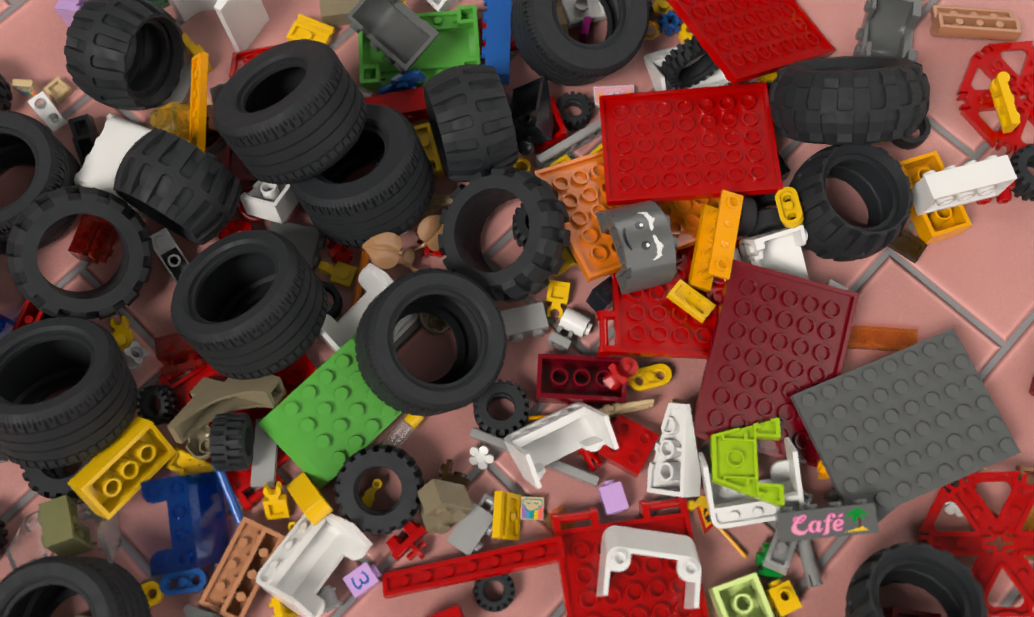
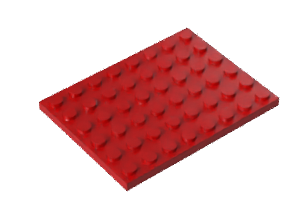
M666 0L732 85L777 72L791 63L831 56L836 51L796 0Z
M766 82L599 96L607 206L628 205L647 200L668 202L720 198L722 190L748 196L775 194L783 189Z

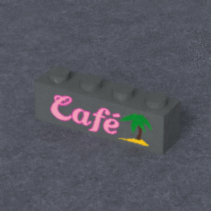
M867 499L852 500V505L843 506L842 501L828 503V508L820 509L818 504L803 505L804 510L794 511V507L779 508L780 513H774L779 542L879 532L875 504L867 503Z

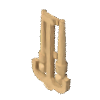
M654 399L622 404L614 403L612 406L604 405L599 411L607 414L609 418H614L618 414L650 410L653 407Z

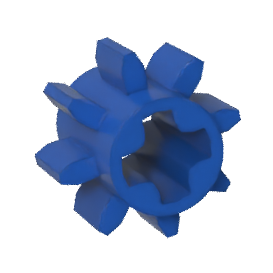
M671 10L666 15L661 13L659 16L661 20L657 22L661 29L660 34L665 33L668 37H670L672 31L677 34L680 30L677 26H680L682 21L679 20L675 13H671Z

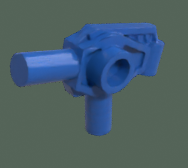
M410 70L403 74L398 73L392 77L390 84L379 88V93L382 95L392 91L398 92L415 89L417 87L414 85L425 81L426 76L420 70Z

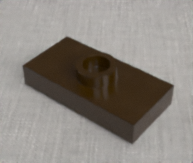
M903 229L896 239L888 245L889 248L914 264L928 246Z

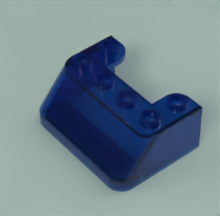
M201 472L142 481L141 491L145 501L148 503L167 501L172 549L157 551L152 555L150 559L151 576L219 564L229 545V535L223 489L216 472Z

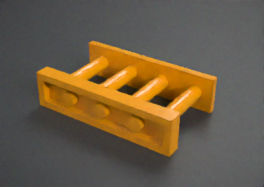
M722 190L719 208L706 204L702 206L688 285L692 288L709 292L711 291L713 276L726 280L730 279L744 196Z

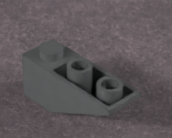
M164 227L151 234L148 238H152L153 249L177 284L189 262L167 228Z

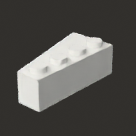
M259 180L252 185L253 190L248 194L244 192L240 196V200L248 215L280 224L284 223L299 202L291 190L290 184H270Z

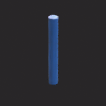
M214 467L238 526L244 515L226 471L218 472Z

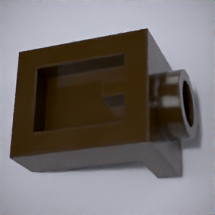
M447 459L446 464L443 463L441 465L439 477H442V481L465 485L468 491L471 484L470 479H467V475L461 472L454 471V474H450L453 461Z

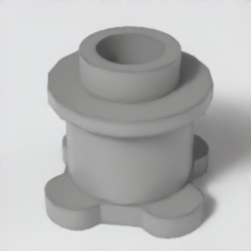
M132 341L130 346L122 352L129 370L139 368L143 358L149 356V350L141 347L137 341Z
M327 585L318 591L317 595L325 601V609L322 614L343 606V603L338 601L335 593L336 587L331 589V586Z

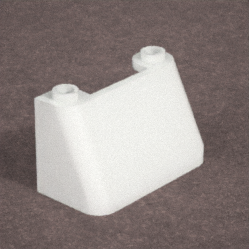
M803 225L796 228L786 227L747 237L739 241L743 262L809 280L801 246H804L806 240H808V233Z

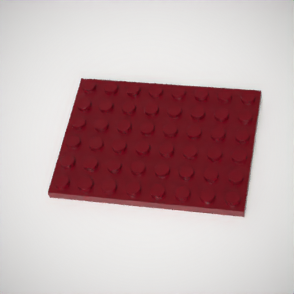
M733 259L730 279L725 282L692 421L695 437L710 440L711 435L752 426L754 423L767 422L773 418H780L781 438L779 440L757 439V452L787 459L784 438L789 437L797 450L799 463L817 467L820 457L790 397L841 375L859 293Z

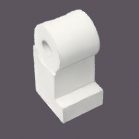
M43 91L27 101L53 132L67 124L65 118ZM39 100H44L43 102H41L40 104H38V105L36 106V103H37Z

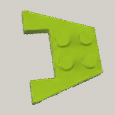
M773 418L767 422L754 423L752 426L735 428L711 435V482L783 508L785 505L784 484L760 483L757 457V439L779 440L781 438L780 418Z

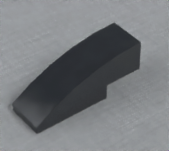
M89 114L68 120L74 137L72 140L82 166L86 156L90 154L94 147L96 138L99 136L94 119Z

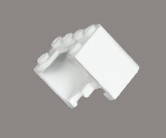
M112 116L106 121L102 133L96 138L94 147L90 154L86 156L82 168L75 175V186L95 187L110 192L124 200L113 190L118 167L132 145L152 130L117 116ZM127 203L132 209H134L135 211H137V209H136L135 207H133L131 204Z

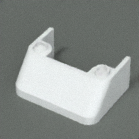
M583 402L570 404L508 434L504 438L506 447L522 476L537 489L542 487L540 479L546 472L544 466L580 448L590 452L600 450L603 445H607L614 450L619 448L608 415Z
M789 437L784 438L787 459L774 462L770 468L771 479L759 480V482L784 484L785 505L783 508L794 507V511L804 510V498L798 453ZM698 452L703 488L710 518L714 526L725 529L775 520L774 513H780L779 508L781 507L712 483L711 472L708 470L702 452Z
M610 526L603 532L596 597L608 595L610 571L621 572L627 569L632 553L677 560V574L682 580L686 581L684 609L699 608L701 565L694 541L690 537L622 526Z

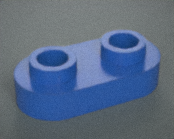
M203 569L178 570L164 574L159 586L162 593L168 596L196 593L206 588L209 578ZM199 576L200 583L196 585L194 579ZM173 580L177 581V586L175 588L171 587V582Z

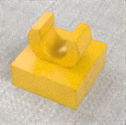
M275 597L271 598L272 602L269 603V607H273L275 614L272 617L299 616V614L292 611Z

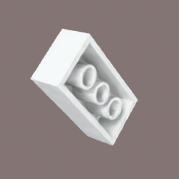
M992 155L983 161L977 162V160H972L963 166L956 167V165H952L943 171H928L914 184L915 186L910 192L913 194V205L919 216L998 196L1017 179V176L1007 155L1000 157Z

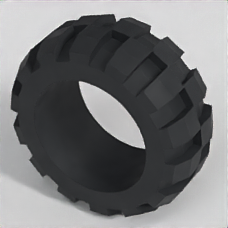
M496 166L491 169V172L484 169L469 177V184L467 186L459 185L450 195L453 201L449 209L443 208L439 223L444 224L443 234H438V244L440 252L445 253L447 257L442 261L447 270L461 273V275H465L477 282L478 285H481L494 301L515 302L524 300L529 293L536 295L548 286L550 282L547 277L550 274L557 275L565 260L561 259L563 249L569 248L571 231L565 229L564 223L569 222V215L565 203L558 200V192L547 181L540 179L537 175L512 166ZM520 199L529 218V235L526 246L521 255L510 266L493 272L486 264L481 251V233L484 223L491 212L500 204L508 200Z
M77 185L45 192L33 199L23 211L21 210L12 223V229L7 238L6 256L8 269L15 286L23 297L34 304L38 310L51 317H73L85 320L99 318L102 320L116 315V311L125 305L129 307L140 296L139 291L144 283H148L153 269L151 267V257L154 255L152 238H148L147 225L138 212L132 209L126 201L110 192L95 187ZM73 214H92L106 219L117 231L122 244V259L115 275L104 285L89 291L74 292L53 285L41 274L37 263V249L42 235L54 222Z

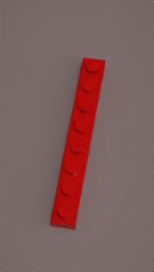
M556 536L382 574L383 597L389 599L565 562L567 558L564 540L562 536Z

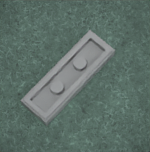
M256 419L250 487L264 488V484L268 483L269 488H275L278 444L258 425V422L262 419Z

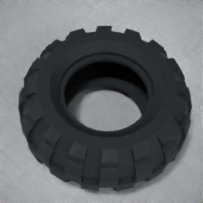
M889 56L828 57L791 63L777 71V78L774 79L769 90L770 115L774 125L777 126L778 134L800 142L825 145L880 143L911 135L917 132L920 123L925 119L930 101V84L927 75L923 73L922 65L909 59Z

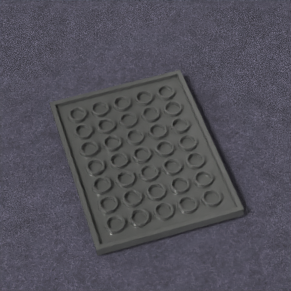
M954 329L790 397L843 506L852 505V500L867 499V503L875 504L876 515L1021 453Z

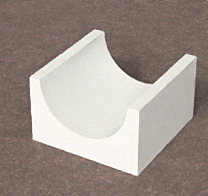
M168 0L179 20L184 23L200 12L215 10L236 52L247 50L270 20L262 0Z

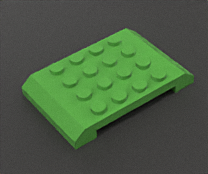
M476 5L457 6L455 11L415 13L439 32L440 36L409 69V71L420 70L426 76L425 81L418 82L414 86L423 87V84L430 78L449 68L467 64H480ZM360 31L358 34L360 85L362 88L372 91L379 90L380 87L390 84L392 77L401 72L384 58L386 54L382 50L377 52L370 46L371 40Z
M356 334L258 422V425L320 489L338 474L343 463L362 448L367 447L402 413L401 410L397 411L386 405L384 401L382 402L378 399L377 395H374L371 388L367 386L366 381L363 380L361 371L358 368V362L356 361Z

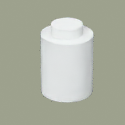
M567 307L559 326H562L563 329L569 332L572 331L573 334L582 338L584 334L589 335L593 324L590 323V317Z

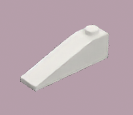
M668 403L661 426L662 435L659 443H656L654 448L656 451L654 460L650 462L648 467L647 492L677 497L700 496L701 471L690 404Z

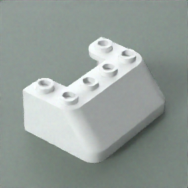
M371 263L360 272L358 277L359 283L366 290V293L338 322L326 314L324 324L318 336L335 352L356 334L359 321L370 302L394 282L385 271ZM418 313L402 318L395 325L394 342L416 321Z
M330 513L316 526L303 514L256 576V582L264 590L302 617H320L325 609V601L316 595L344 556L351 560H359L365 556L373 544L354 523Z

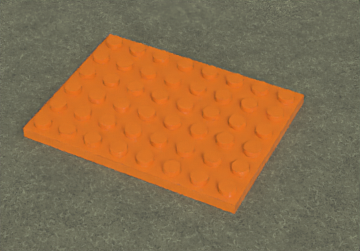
M603 150L534 171V175L547 181L558 192V200L565 203L569 222L564 223L565 229L571 231L569 248L587 282L618 272L621 269V265L610 232L602 234L596 217L598 211L624 206H607ZM720 198L655 202L661 208L664 215L667 214L670 218L672 235L676 237L678 243L677 248H675L676 251L695 245L702 206L706 204L719 208Z

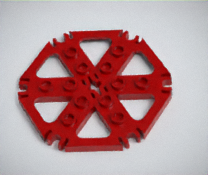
M1034 41L997 43L984 46L981 50L983 55L977 51L970 58L956 96L959 95L956 99L957 101L965 102V104H961L958 108L962 111L960 114L991 148L995 146V150L998 151L1002 146H1005L1007 148L1006 155L1013 151V156L1020 148L1028 145L1021 140L1027 120L1034 126V46L1032 47ZM1022 50L1026 53L1019 76L1001 58V52ZM978 68L991 81L1000 72H1007L1010 75L1008 85L1014 96L1016 110L1020 114V124L1012 132L1003 133L1001 125L998 131H993L978 115V112L996 111L990 89L975 90L971 85ZM1023 95L1026 96V99H1023V100H1021V99L1019 98L1020 96H1023Z
M1021 471L975 472L965 476L968 482L964 483L963 478L958 479L960 484L957 487H953L950 483L947 484L946 487L951 490L950 493L942 486L918 532L929 533L928 536H918V539L928 541L933 548L941 551L946 550L953 554V556H978L971 571L975 581L980 583L984 592V604L988 608V617H1034V569L1024 557V555H1034V531H1021L1034 505V485H1029L1026 482L1028 473L1023 474L1021 481H1018V475ZM1006 482L1010 485V494L997 519L976 492L975 487L978 483ZM946 502H953L975 531L940 532L935 528L934 524L943 505ZM999 536L1002 541L1013 542V544H1007L1002 547V550H998L997 546L985 545V542L996 541V537ZM1014 549V552H1007V550ZM1001 569L1004 570L1022 595L1024 602L1021 606L994 607L988 603L987 597Z

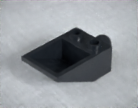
M543 76L513 89L510 111L518 150L524 156L531 155L536 145L552 139L554 117L548 81Z

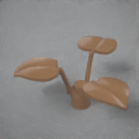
M429 215L420 221L417 227V234L419 239L424 241L420 245L401 248L402 240L398 235L392 232H384L368 239L363 243L362 248L379 268L390 269L400 264L406 265L407 269L416 271L417 269L412 266L415 260V250L424 248L427 245L431 251H439L438 234H443L444 224L439 223L441 215Z

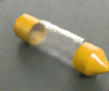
M407 414L380 444L393 445L399 449L424 420V416Z

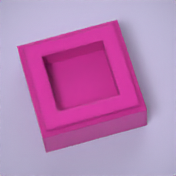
M585 16L579 35L580 43L587 44L591 30V17Z

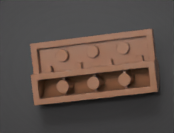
M932 5L930 9L932 26L929 31L932 36L1015 42L1022 34L1019 18H1014L1012 10Z
M244 516L198 603L218 612L224 617H244L260 587L256 582L258 572L281 544L285 536Z

